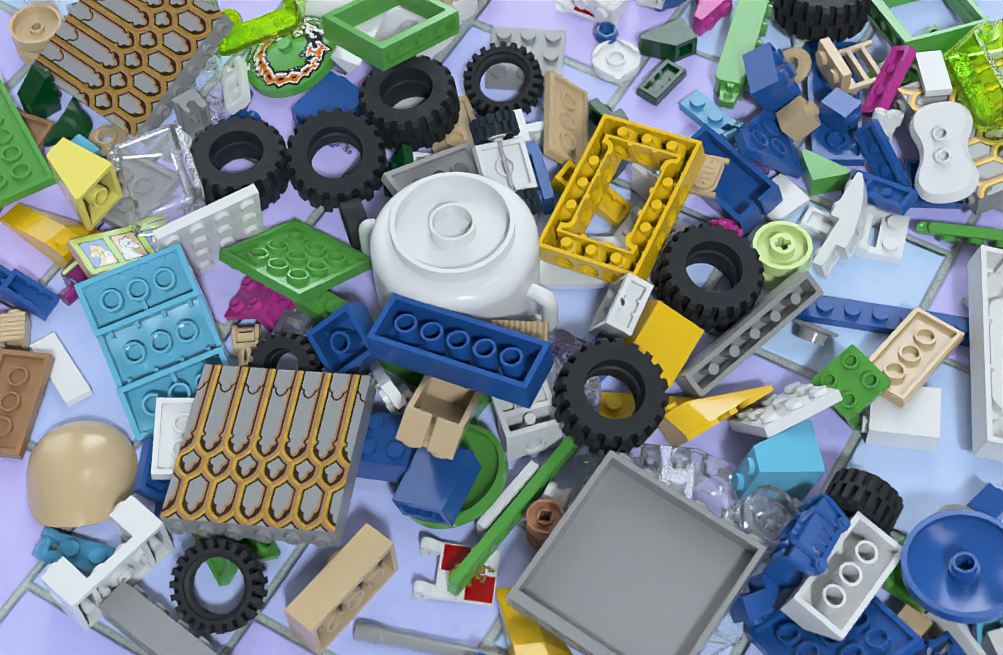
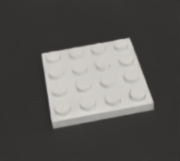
M253 183L153 230L157 250L159 251L180 243L195 275L211 271L214 265L221 263L219 261V250L264 232L259 192Z

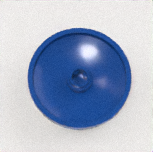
M960 509L939 512L918 523L905 539L900 562L902 580L911 597L929 613L951 622L977 624L1003 616V522L985 513Z

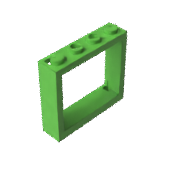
M354 0L322 16L325 39L382 71L460 33L459 10L439 0ZM398 5L427 19L382 42L354 28Z
M871 0L868 19L891 48L893 46H912L917 53L940 50L941 53H946L985 43L989 40V31L992 28L990 26V19L973 0H944L964 24L916 37L910 35L889 8L918 0Z

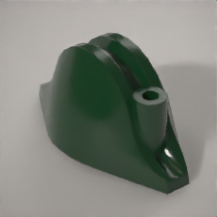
M72 97L65 111L45 139L43 146H54L63 137L71 141L78 134L88 139L92 123L88 115L79 107L75 97Z

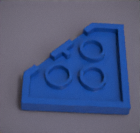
M765 109L734 136L738 145V151L741 153V156L746 157L748 160L751 159L764 167H770L783 175H789L796 179H799L805 173L793 140L781 131L775 113Z

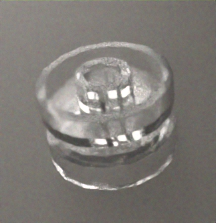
M764 485L759 486L746 497H742L727 509L725 517L732 520L737 525V529L743 533L754 534L764 542L763 545L767 547L762 561H767L771 559L769 557L771 552L781 540L779 538L780 533L790 519H794L799 511L797 510L796 503L786 492L775 486Z

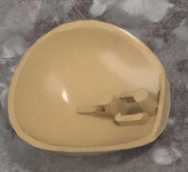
M82 420L66 423L54 428L40 439L29 456L26 470V495L34 520L43 526L70 528L96 525L111 519L109 515L113 512L115 506L134 494L133 489L138 469V459L135 449L126 435L111 425Z

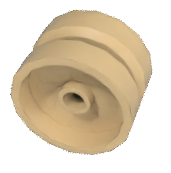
M44 3L31 4L19 9L9 20V33L18 56L24 63L28 65L33 64L63 23L61 14L55 7Z

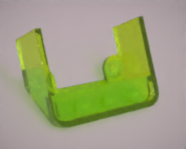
M204 0L220 10L217 0ZM283 0L284 7L243 22L242 16L237 10L232 8L221 10L234 25L215 52L220 56H231L299 30L304 23L306 0Z
M1003 18L977 24L950 48L943 57L951 86L960 103L970 111L973 118V127L980 132L1003 129V77L990 54L991 52L1003 50Z

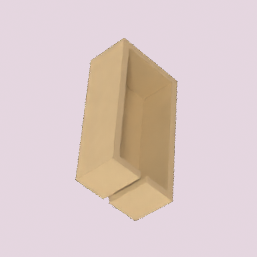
M425 375L406 406L395 439L402 441L411 448H421L424 446L427 448V451L437 458L453 460L475 415L482 393Z

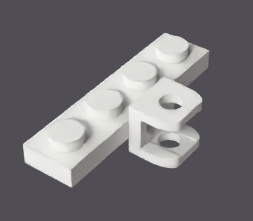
M377 359L368 366L371 372L367 375L371 376L374 387L388 410L392 414H400L397 409L399 410L407 404L406 399L409 398L411 400L414 394L405 382L397 387Z

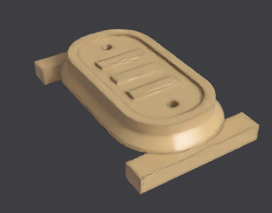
M705 154L706 160L689 194L715 199L716 193L712 191L717 187L724 167L729 165L730 159Z

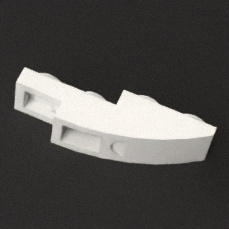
M860 172L856 173L853 180L847 182L844 194L839 201L833 204L830 215L834 226L829 229L826 241L821 248L815 251L812 258L816 274L825 279L840 257L850 261L862 236L867 215L868 198L863 174Z

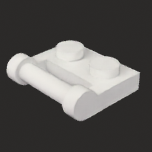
M867 205L865 226L853 254L862 258L900 265L910 217L879 211L874 206ZM873 223L881 224L876 247L868 244Z

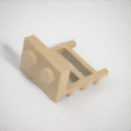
M829 37L819 40L815 64L832 91L838 87L846 93L854 95L857 94V90L864 88L867 91L871 89L881 71L866 49L873 47L872 40L840 50L836 49ZM854 52L859 54L874 78L869 79L853 55ZM842 56H844L845 60L847 61V63L849 64V66L851 67V69L853 70V72L855 73L860 82H854L852 78V72L843 60Z

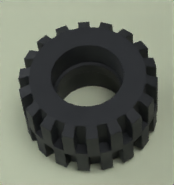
M282 331L276 332V335L269 334L265 336L266 342L259 341L256 344L259 349L257 351L252 350L250 356L254 357L253 362H248V367L277 369L280 358L288 352H293L298 361V371L322 372V368H325L307 337Z
M843 468L837 471L825 491V494L834 500L848 519L859 511L888 536L904 507L902 497L898 495V491L891 484L875 474L856 468Z

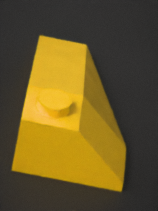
M17 203L0 218L2 224L62 269L73 258V255L67 248L68 240L101 233L95 228L91 231L86 230L82 222L21 203Z
M769 385L686 401L677 406L676 402H673L666 406V414L658 426L673 450L772 392L774 389Z
M512 587L495 589L509 655H573L563 641L507 604L506 596Z

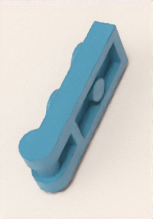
M699 90L679 103V109L700 127L704 124L709 125L731 145L735 142L734 136L745 127L744 123L734 120Z
M44 527L40 535L42 539L39 545H35L31 555L38 560L51 564L64 557L80 572L91 575L93 569L107 561L114 554L116 548L63 534L50 527ZM52 544L59 545L56 552L50 550Z

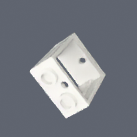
M627 273L612 282L588 332L595 336L603 333L611 339H625L631 336L654 285L631 273ZM603 308L608 309L607 314L603 312Z

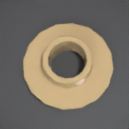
M792 47L782 52L787 63L798 61L797 76L794 79L796 83L801 82L811 70L812 61L809 53L800 47Z
M103 125L92 131L87 140L100 149L102 157H110L119 147L124 148L126 146L127 134L115 125ZM112 137L111 140L102 142L104 138Z

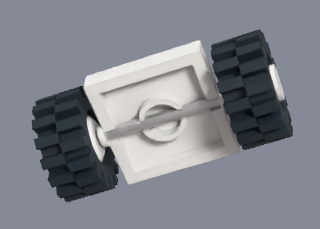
M495 111L492 114L488 113L486 116H480L478 119L472 120L469 123L475 145L472 151L479 175L498 181L513 190L526 203L533 216L536 213H540L543 209L537 189H535L538 186L524 137L514 138V136L520 133L515 111Z

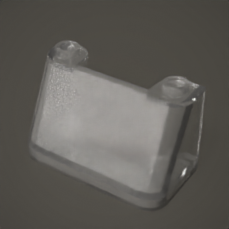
M167 124L116 143L107 151V161L113 164L115 171L121 170L128 190L131 206L130 210L126 211V222L128 226L132 227L135 237L153 235V230L204 207L203 187L180 124Z

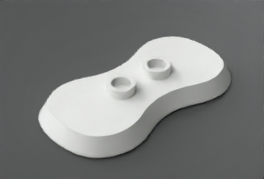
M946 101L926 105L913 115L910 122V135L920 154V163L915 176V189L923 200L930 203L944 204L960 201L970 196L978 186L979 172L968 151V140L973 126V118L970 111L960 103Z

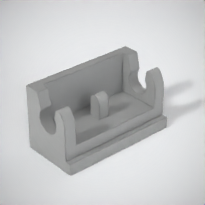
M191 88L171 99L179 129L186 132L191 137L192 143H195L196 135L200 132L204 133V129L210 124L213 125L208 104L194 88Z

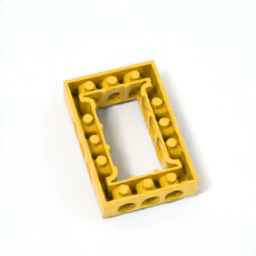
M603 114L539 238V252L542 261L608 283L616 281L627 273H631L646 281L706 160L702 141ZM622 159L660 170V175L654 187H651L649 190L650 196L643 210L638 212V220L632 232H628L625 242L628 250L612 246V243L608 241L603 243L590 239L584 234Z

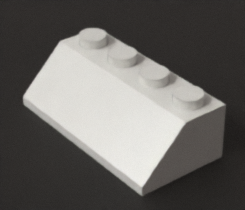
M859 511L849 518L851 525L848 531L840 535L827 559L828 567L825 573L818 576L806 574L800 585L795 588L780 608L781 611L804 630L839 641L844 639L901 559L902 546Z

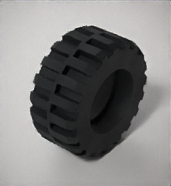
M774 0L773 14L782 29L785 28L786 33L791 36L793 34L796 35L797 39L803 41L806 39L810 40L811 43H817L819 40L829 37L832 42L837 41L839 43L845 41L846 38H853L865 27L871 0Z
M415 55L385 71L375 67L369 73L370 77L366 76L359 90L360 109L362 115L369 118L370 125L375 124L378 128L379 135L383 137L385 148L390 150L395 148L396 151H399L403 144L410 145L413 152H417L420 148L424 147L426 149L431 148L433 143L443 141L446 138L445 135H449L455 128L454 124L456 125L459 120L460 102L454 77L451 75V71L436 59L431 61L428 56L421 55V57H416ZM422 97L427 99L422 104L413 108H393L397 103L408 98Z
M333 107L332 112H326L325 109L318 110V115L315 117L312 114L304 118L305 123L303 125L298 123L293 129L295 135H289L287 141L288 148L285 150L286 167L294 190L298 191L299 197L303 201L309 200L310 206L316 209L320 205L323 206L324 211L330 213L333 212V208H339L340 202L359 197L361 202L364 199L370 202L374 198V191H380L383 185L381 178L383 173H386L387 164L385 143L383 137L379 135L376 125H370L369 118L364 115L357 117L354 110L347 109V112H341V107ZM331 143L349 144L361 154V162L357 169L342 178H327L318 174L312 167V160L322 147Z
M233 116L230 120L225 121V118L218 120V124L214 126L210 124L204 129V133L200 132L195 138V143H192L190 146L189 156L187 157L188 167L197 196L201 201L205 202L206 206L254 183L259 192L261 211L269 208L271 202L273 204L281 198L280 193L284 194L288 188L290 177L285 159L286 144L279 131L274 126H269L267 122L261 119L255 121L254 117L246 116L245 119H241L240 116ZM251 158L260 161L255 167L243 173L229 174L220 171L226 164L237 159Z
M709 223L700 224L698 228L695 225L686 227L684 232H677L672 237V240L666 244L656 267L654 277L657 299L663 300L664 304L708 333L712 329H715L716 332L726 331L728 326H732L753 308L761 293L765 279L763 276V262L758 261L760 255L756 248L751 249V242L746 237L743 239L739 237V232L733 229L728 231L724 229L723 225L718 224L715 227H710ZM703 263L718 268L728 278L731 290L715 293L698 287L690 279L686 267L692 264Z
M600 338L596 341L595 345L590 341L583 344L580 350H575L564 363L552 389L554 391L552 407L557 408L554 413L556 422H563L564 424L561 431L566 437L571 434L575 438L573 443L579 448L584 444L589 447L588 452L597 454L599 450H604L605 456L610 450L615 453L617 451L624 454L629 453L633 447L638 448L644 444L663 420L666 414L665 408L669 403V395L665 393L668 389L667 379H661L660 375L663 369L660 364L654 365L651 362L653 356L648 351L644 354L638 350L639 345L631 342L630 346L625 345L624 339L615 338L612 343H609L607 338ZM606 375L622 381L630 389L634 397L635 410L632 415L622 419H612L596 412L585 396L584 386L587 380L595 376Z

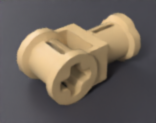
M261 324L238 328L237 325L232 326L231 334L233 350L237 359L236 366L248 367V362H253L254 357L250 356L252 350L257 351L259 348L256 344L259 341H263Z

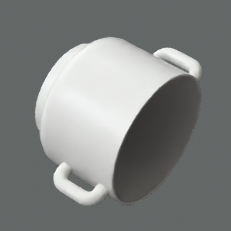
M445 172L434 174L415 181L396 193L381 209L376 220L366 219L360 223L358 233L361 250L371 258L380 314L394 293L490 323V320L549 322V332L556 329L559 322L557 299L548 289L540 286L539 234L534 217L519 195L504 184L473 173ZM540 305L542 307V315L538 314Z

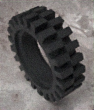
M500 41V47H496L495 42L489 44V50H486L485 47L480 48L481 54L478 56L474 53L471 56L473 62H467V71H464L463 74L465 80L463 81L464 89L471 107L475 108L476 113L480 116L482 114L486 116L488 113L492 114L495 111L501 112L503 110L522 109V113L525 112L527 115L532 112L531 106H537V98H541L543 88L542 72L538 60H535L534 54L531 51L527 53L526 47L522 45L519 49L517 43L511 42L509 47L506 41ZM511 63L521 68L526 74L527 81L523 91L516 98L504 102L495 101L485 96L480 87L484 73L496 64Z
M223 537L200 541L195 546L189 547L184 551L185 555L177 559L176 563L178 566L173 568L171 575L175 576L174 580L169 581V588H174V594L170 595L171 602L176 600L178 606L174 609L177 614L182 612L184 615L182 620L186 624L191 622L193 629L197 631L202 629L206 634L216 633L217 635L237 630L249 624L250 620L255 619L258 615L257 611L262 609L265 604L262 600L268 594V590L265 589V584L268 583V576L264 577L263 571L266 570L264 563L259 564L258 559L260 557L257 553L249 551L251 549L250 546L240 544L239 540H229ZM213 557H221L233 562L240 569L244 578L245 588L241 602L235 609L225 614H217L204 608L199 603L194 592V577L197 570L205 561Z

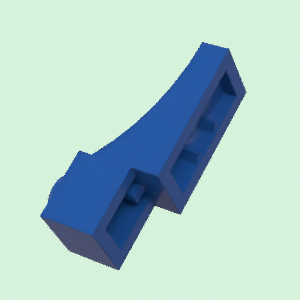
M0 264V300L20 307L46 321L59 303V296L14 268L11 271Z
M764 573L750 578L747 583L750 591L740 594L729 610L733 624L746 622L747 627L757 625L765 621L763 616L774 612L773 604L786 587L769 579Z

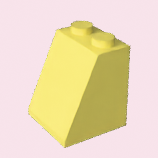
M63 137L50 149L46 157L59 189L86 230L91 231L121 199L123 193L111 162Z

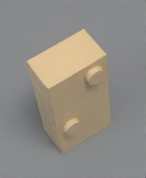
M366 523L340 551H335L328 559L327 565L284 610L292 636L316 655H321L399 570L394 543Z

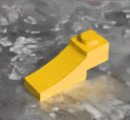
M570 159L550 182L551 187L561 196L577 167ZM608 186L595 214L616 228L633 206Z

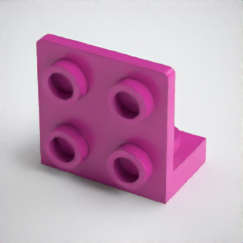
M247 276L241 282V287L235 298L229 303V308L224 317L227 320L257 319L270 334L276 335V332L283 331L295 309V305L289 298Z

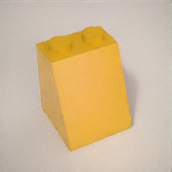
M647 300L632 335L624 339V344L630 346L631 342L639 345L638 350L643 354L648 351L653 356L651 362L654 365L659 363L663 369L660 377L661 379H667L668 388L670 389L704 330L660 300Z

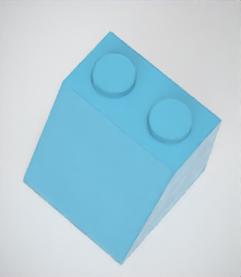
M805 420L751 448L731 477V485L733 490L736 491L738 502L790 501L795 497L801 501L804 500L826 472L811 420Z

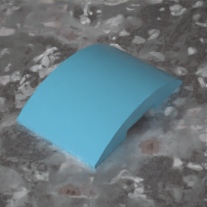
M180 243L74 285L93 334L98 339L116 384L117 394L137 442L154 435L156 398H195L204 364L232 366L208 304Z

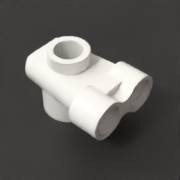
M877 107L871 119L879 120L891 143L892 135L896 127L901 125L904 113L896 109L886 110Z

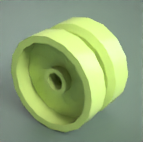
M773 221L763 225L755 233L751 249L756 248L760 255L758 261L763 262V276L765 277L763 287L774 290L794 272L809 271L813 245L812 239L805 229L788 221Z

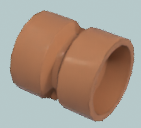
M551 499L537 500L529 506L526 512L527 539L529 544L538 551L564 515L562 507L556 501Z

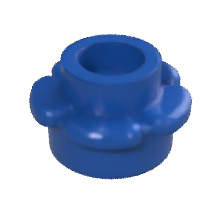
M602 22L597 26L594 36L599 43L611 40L608 44H612L617 40L616 37L619 36V32L613 23Z

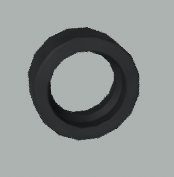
M356 197L340 202L339 210L351 247L360 250L361 244L358 229L360 223L368 218L360 198Z

